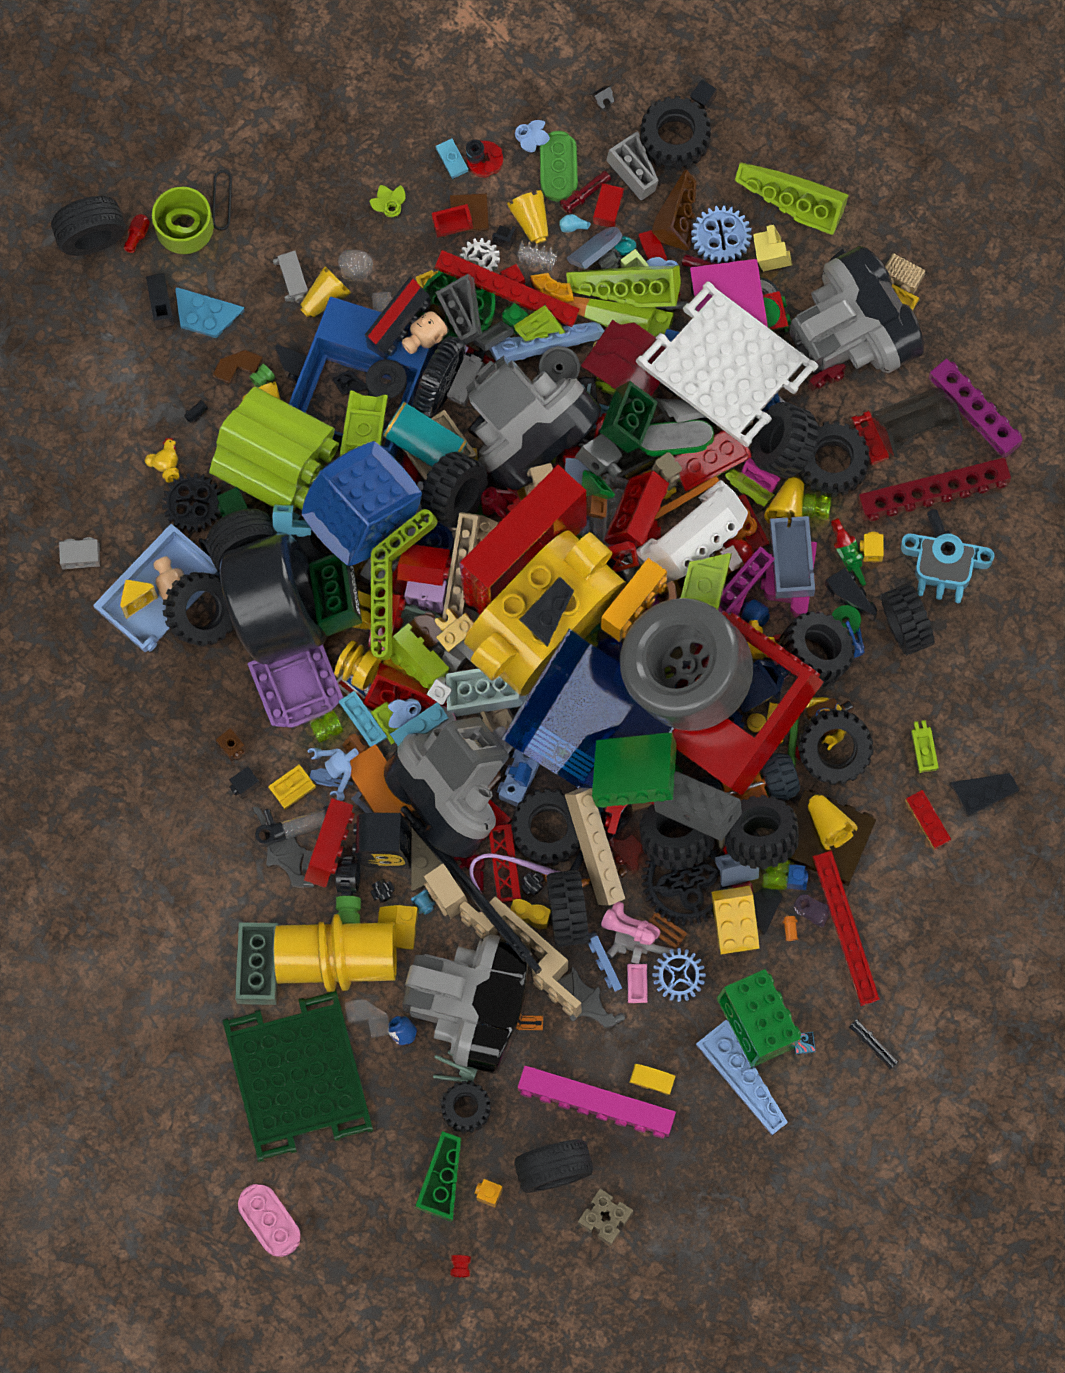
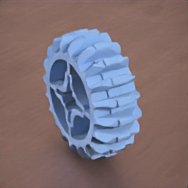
M678 948L677 955H674V951L671 949L669 950L670 957L663 953L662 955L665 960L657 959L661 966L654 965L653 968L659 970V973H653L652 976L659 977V980H655L653 983L661 984L657 991L664 989L663 997L667 996L668 993L671 994L669 1000H673L674 995H677L678 1002L681 1001V995H684L685 1000H689L687 994L690 993L692 997H695L696 995L693 990L701 991L697 984L703 985L705 983L703 980H699V977L706 976L705 973H699V970L705 967L697 966L701 959L699 958L694 961L695 953L688 957L689 950L686 949L684 955H681V949ZM673 959L686 960L680 968H675L668 964ZM690 964L695 971L694 982L686 975ZM685 966L684 974L682 975H684L686 980L679 978L673 984L674 976L676 975H674L672 970L679 972ZM664 968L672 975L668 986L663 980ZM678 982H683L690 986L685 991L672 990Z

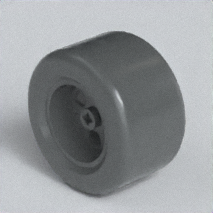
M678 598L654 605L640 615L625 636L621 648L620 670L625 687L631 697L655 719L675 729L697 731L723 722L740 707L747 696L752 682L753 660L748 643L742 633L719 610L699 600ZM692 643L703 645L698 655L691 654ZM681 647L683 656L678 660L672 658V653ZM710 656L707 668H703L702 661ZM667 666H674L677 670L676 675L667 679L665 668ZM680 680L688 681L687 687L676 689Z

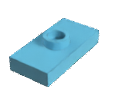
M453 139L436 146V150L452 179L469 172Z

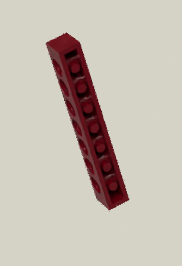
M1004 457L862 493L858 496V503L863 520L872 522L880 519L882 516L892 517L897 515L898 512H912L917 507L924 506V508H928L937 502L948 503L953 498H967L972 493L978 492L983 494L988 492L989 489L996 487L997 489H1003L1010 484L1011 475ZM991 474L994 479L988 480L985 478V475ZM973 479L976 481V484L971 485L966 480ZM954 483L958 488L951 489L948 485ZM937 488L939 493L933 494L930 489ZM919 493L921 498L916 499L912 494ZM900 497L903 502L896 503L894 498ZM882 502L885 507L878 508L875 503Z

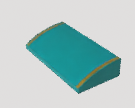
M404 401L382 435L431 467L439 461V458L447 453H462L468 443Z

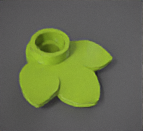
M380 185L377 192L378 198L371 199L370 204L375 211L384 212L386 216L391 218L396 217L400 214L401 204L406 198L404 188L400 185L392 191L386 186ZM394 207L395 210L390 211L389 208Z

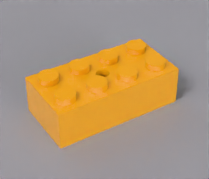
M648 558L602 615L601 629L619 642L623 637L625 638L630 627L643 614V611L646 608H651L654 604L655 596L658 593L662 594L667 587V571Z

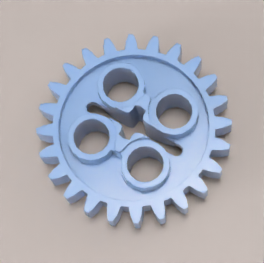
M715 206V211L708 208V214L702 212V218H696L697 223H693V229L695 230L691 232V235L694 236L692 237V243H695L694 249H699L698 255L704 253V260L709 257L711 258L710 262L717 260L718 264L721 263V260L728 263V259L735 262V256L741 259V252L747 253L746 247H750L749 241L752 238V235H750L751 228H747L749 221L744 222V215L739 217V210L732 213V207L726 211L725 206L722 207V210ZM717 221L721 222L722 235L724 236V245L726 250L722 249L721 236L719 234V226ZM726 223H731V224H733L734 226L731 227V228H728V227L725 226V224H726ZM713 226L715 229L709 231L706 227ZM729 240H734V241H736L737 243L734 244V245H731V244L728 243V241H729ZM716 243L719 246L716 248H712L710 244Z

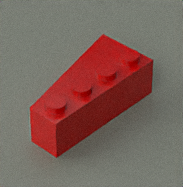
M331 798L304 881L326 888L330 874H335L338 863H335L336 857H341L344 847L340 845L342 840L346 841L349 830L346 827L348 823L352 824L355 815L352 812L354 805Z

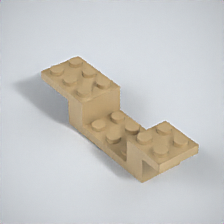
M494 897L489 903L513 932L521 938L520 940L527 948L531 947L534 949V954L541 960L538 964L542 971L536 974L532 970L533 984L542 991L544 989L549 993L547 996L554 1003L559 1002L563 1006L562 1009L569 1016L573 1014L577 1018L582 1012L581 1002L557 982L568 971V960L498 898ZM466 901L459 906L462 917L461 921L468 927H474L476 929L475 933L484 940V937L489 934L496 935L498 933L497 929L482 911L478 913Z

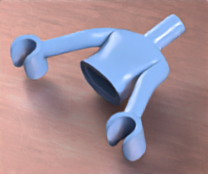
M310 748L308 753L315 752L314 757L311 759L331 756L325 762V767L331 777L338 778L344 773L338 790L330 793V796L337 795V800L343 801L345 798L343 791L351 775L350 761L359 754L358 750L354 748L345 754L338 748L332 750Z

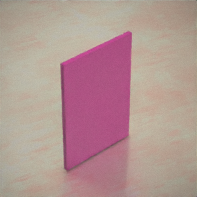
M757 259L690 268L694 298L708 281L717 290L768 327ZM708 293L696 307L697 312L712 298V295Z

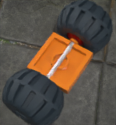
M784 753L771 755L761 769L763 779L759 773L743 796L722 783L723 791L718 779L715 777L707 776L697 779L704 784L739 798L740 801L743 799L748 800L752 796H755V798L761 797V795L767 796L765 786L770 797H775L778 801L789 800L800 791V783L793 761L788 754Z

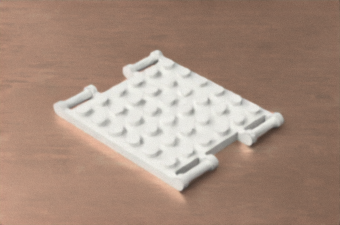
M707 281L697 296L683 307L684 312L693 319L672 342L660 333L651 347L636 359V363L734 439L748 447L752 443L751 440L762 427L772 420L770 415L762 412V409L782 387L795 394L807 376L818 368V364L807 358ZM708 293L712 295V298L697 312L695 308ZM661 345L666 348L652 364L648 363V360ZM802 364L806 367L793 382L788 381ZM755 417L759 419L746 435L741 434Z

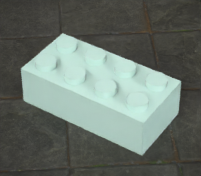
M479 668L446 674V685L452 688V692L447 698V711L454 713L456 717L481 713L482 711L488 712L527 705V695L520 696L500 677L493 681L490 680Z

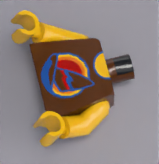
M813 697L806 706L805 715L810 721L813 715L817 716L823 710L837 709L841 711L843 709L850 713L854 708L848 700L839 705L835 698ZM841 729L829 730L821 736V743H828L829 747L827 750H830L844 739L846 731Z

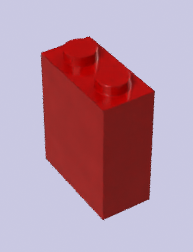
M413 544L401 554L398 563L397 580L443 586L444 580L449 577L452 558L450 557V550Z

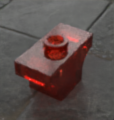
M630 835L625 840H617L613 837L608 843L610 850L615 854V860L620 865L624 864L634 875L639 871L637 860L644 854L642 845L633 835Z

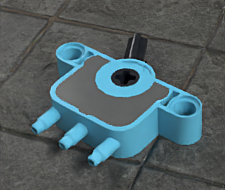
M933 509L927 512V516L935 535L927 537L906 534L901 542V551L905 555L918 557L915 576L919 581L917 587L919 596H923L926 585L937 587L936 599L941 600L944 589L947 588L956 590L955 602L960 603L963 591L969 585L973 568L988 569L992 565L994 552L987 547L962 543L949 530L945 531L938 511ZM910 541L915 546L909 548L905 545V543ZM944 549H947V551H951L950 554L944 552ZM986 555L990 560L982 561L980 556Z

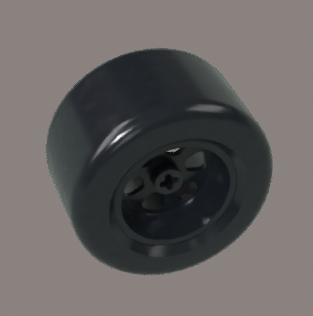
M277 533L231 549L223 555L220 563L222 593L233 627L248 654L255 661L264 665L318 648L323 645L327 638V635L317 623L309 568L310 562L300 544L287 533Z

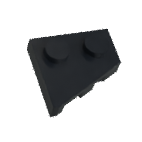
M771 882L767 883L753 895L757 928L763 935L767 933L783 897Z

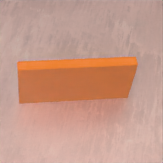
M376 744L350 761V777L373 813H401L405 817L400 811L403 806H407L411 812L415 811L411 805H407L397 799L389 790L384 778V767L387 761Z

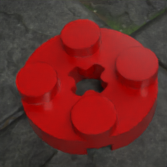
M481 141L484 145V154L490 160L485 161V163L473 164L466 157V161L474 175L487 178L489 175L497 174L501 170L503 154L502 149L497 144L491 141Z

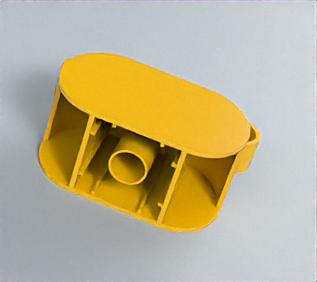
M567 530L551 540L489 604L471 626L464 639V644L474 652L470 661L490 680L493 681L498 677L502 678L520 696H525L535 690L586 638L593 628L601 622L603 613L606 612L627 585L606 564L612 556V551L591 532L579 540L571 531ZM558 577H561L574 592L559 620L548 647H546L518 619Z

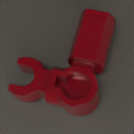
M473 855L467 858L454 857V860L462 862L459 866L462 870L465 868L470 870L471 862L480 855ZM484 859L477 861L473 869L474 878L481 893L484 892V872L482 871L485 868Z

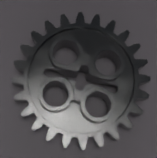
M187 473V478L185 479L180 475L179 482L173 479L174 486L168 484L167 486L170 491H164L166 497L162 498V502L165 503L162 505V508L167 510L164 512V515L169 517V524L174 522L173 526L176 528L180 525L181 532L187 528L188 533H191L192 529H195L196 533H198L200 527L206 531L205 525L212 527L211 521L217 522L216 515H221L217 504L220 503L217 496L221 494V490L216 489L218 487L217 483L211 484V478L205 480L204 474L198 478L197 473L194 474V477ZM183 490L189 491V494L186 496L180 495ZM202 492L208 493L205 498L199 497V494ZM181 508L187 509L184 514L177 513ZM199 510L206 511L202 516L196 515Z

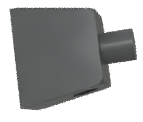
M603 434L582 446L575 456L596 476H600L607 471L613 478H616L622 472L616 465L622 454L614 442Z

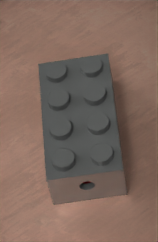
M675 771L673 800L654 802L655 812L722 841L742 815L739 798Z

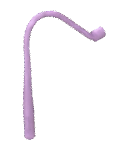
M482 854L476 857L471 862L469 870L470 879L479 891L473 869L475 863L483 858L503 859L546 875L560 872L526 860L498 854Z

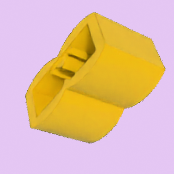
M522 899L513 900L510 910L525 923H529L538 929H546L548 927L551 917L550 909L543 905H531Z

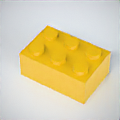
M750 886L711 892L720 953L727 954L759 949L754 899Z

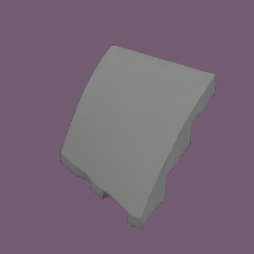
M656 398L662 412L666 411L669 417H674L677 423L706 417L685 400Z

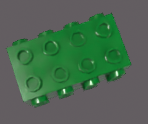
M766 969L725 986L716 998L751 1068L793 1050L801 1040V1032L793 1024L791 1012L788 1008H785L783 997L774 987L773 977L767 973Z

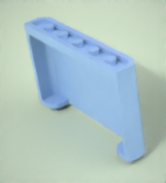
M172 524L162 532L93 605L94 609L144 652H151L157 646V641L170 629L165 623L167 618L163 616L162 611L166 609V605H163V599L159 595L155 584L156 578L160 575L153 566L156 560L165 556L169 557L172 569L180 568L184 575H189L191 572H204L217 575L220 578V572L216 570L211 558ZM125 579L152 584L158 598L126 619L120 606ZM198 591L189 598L186 611L205 591Z

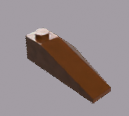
M688 170L683 171L657 214L652 228L653 234L661 243L685 251L690 250L693 236L691 232L693 229H691V220L695 218V214L692 213V203H695L697 182Z

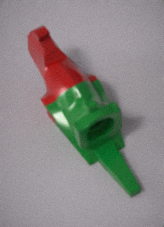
M839 518L834 519L831 522V526L836 536L835 549L848 571H853L863 587L866 585L860 569L863 556L860 554L857 541L854 536H850L845 531Z

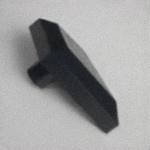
M349 370L332 379L342 396L350 394V391L361 392L368 390L366 384Z

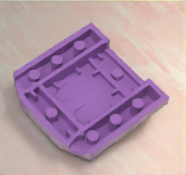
M323 645L267 665L260 664L255 660L247 663L272 726L294 728L328 715L338 705L339 701L343 699Z

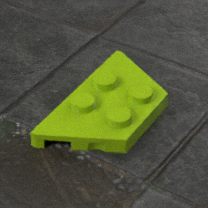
M727 553L689 562L681 598L699 600L718 610L732 554Z

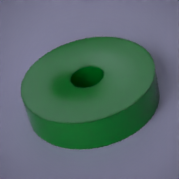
M840 606L831 615L836 621L842 622L841 625L844 628H847L846 623H843V620L849 619L853 634L857 633L861 627L860 613L852 606Z

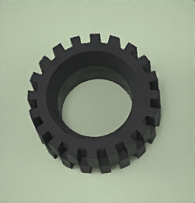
M910 583L881 594V603L884 608V614L887 617L886 620L890 625V630L906 656L935 644L933 629L930 626L931 622L927 617L926 609H924L918 593L915 592V588Z

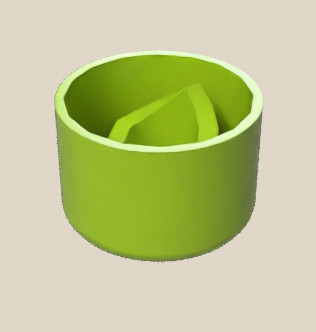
M175 187L161 194L154 203L152 209L154 228L160 243L166 249L177 254H191L199 251L209 242L213 234L214 223L209 203L199 191L189 187ZM182 216H189L195 220L193 225L188 228L173 225V223Z

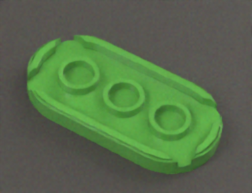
M553 131L548 134L550 140L546 144L540 145L541 190L548 199L560 202V200H565L569 197L573 190H577V145L573 137L569 136L568 133Z

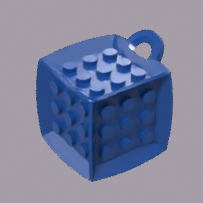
M371 441L343 454L319 472L306 494L302 507V516L327 548L347 566H352L370 558L374 547L416 514L422 492L399 462L377 442Z

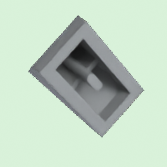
M455 647L450 652L446 650L442 660L449 667V673H454L461 670L468 658Z

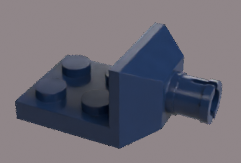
M760 659L753 663L750 689L740 705L744 715L772 697H775L776 700L780 698L784 678L789 675L787 669L780 664L775 665L774 662Z

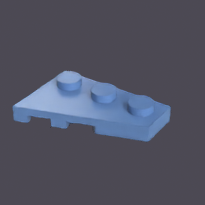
M596 932L589 933L591 941L588 942L592 953L596 952L599 957L596 962L600 970H605L607 977L604 979L608 987H613L614 991L622 989Z

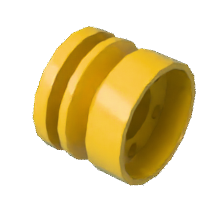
M352 640L340 654L334 676L340 678L343 675V681H347L353 676L352 685L363 691L371 683L381 660L372 654L371 649L363 655L364 646H358V642Z

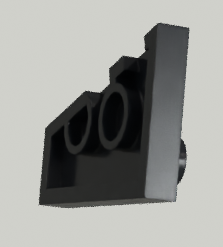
M558 577L518 620L548 647L574 590L561 577Z
M1011 773L950 782L951 788L968 817L1020 791Z

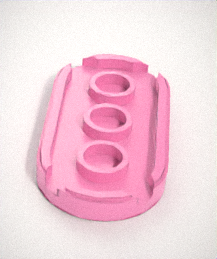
M253 1184L245 1188L239 1197L238 1209L263 1248L269 1254L276 1257H284L293 1253L300 1243V1231L276 1194L265 1185Z

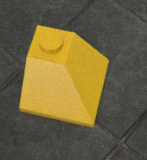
M402 905L380 907L378 923H395L397 948L414 950L418 908Z

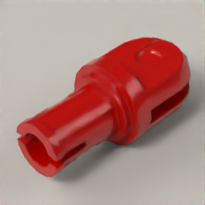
M136 215L127 230L129 236L123 249L129 253L135 252L139 240L144 239L148 231L150 221L145 215Z

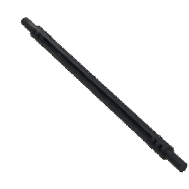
M403 806L400 811L408 819L410 826L438 860L445 865L449 873L523 962L526 961L536 974L540 973L542 968L534 960L532 953L453 858L431 845L424 833V823L418 817L416 818L407 806Z

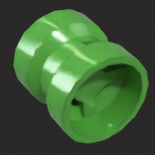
M262 364L258 371L252 373L249 378L258 388L265 385L267 381L271 382L275 379V375L266 365Z

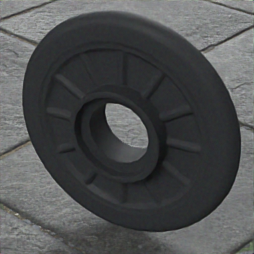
M384 359L370 366L366 373L365 382L368 390L374 396L388 395V399L396 397L404 390L407 383V375L404 368L398 362ZM382 376H391V381L383 383L381 381Z

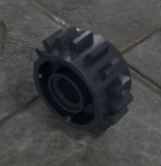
M345 855L343 859L338 860L336 890L338 893H341V896H353V893H358L360 861L355 860L354 855Z

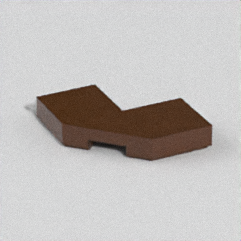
M247 350L220 359L213 373V378L231 384L237 369L251 374L256 373L263 358Z

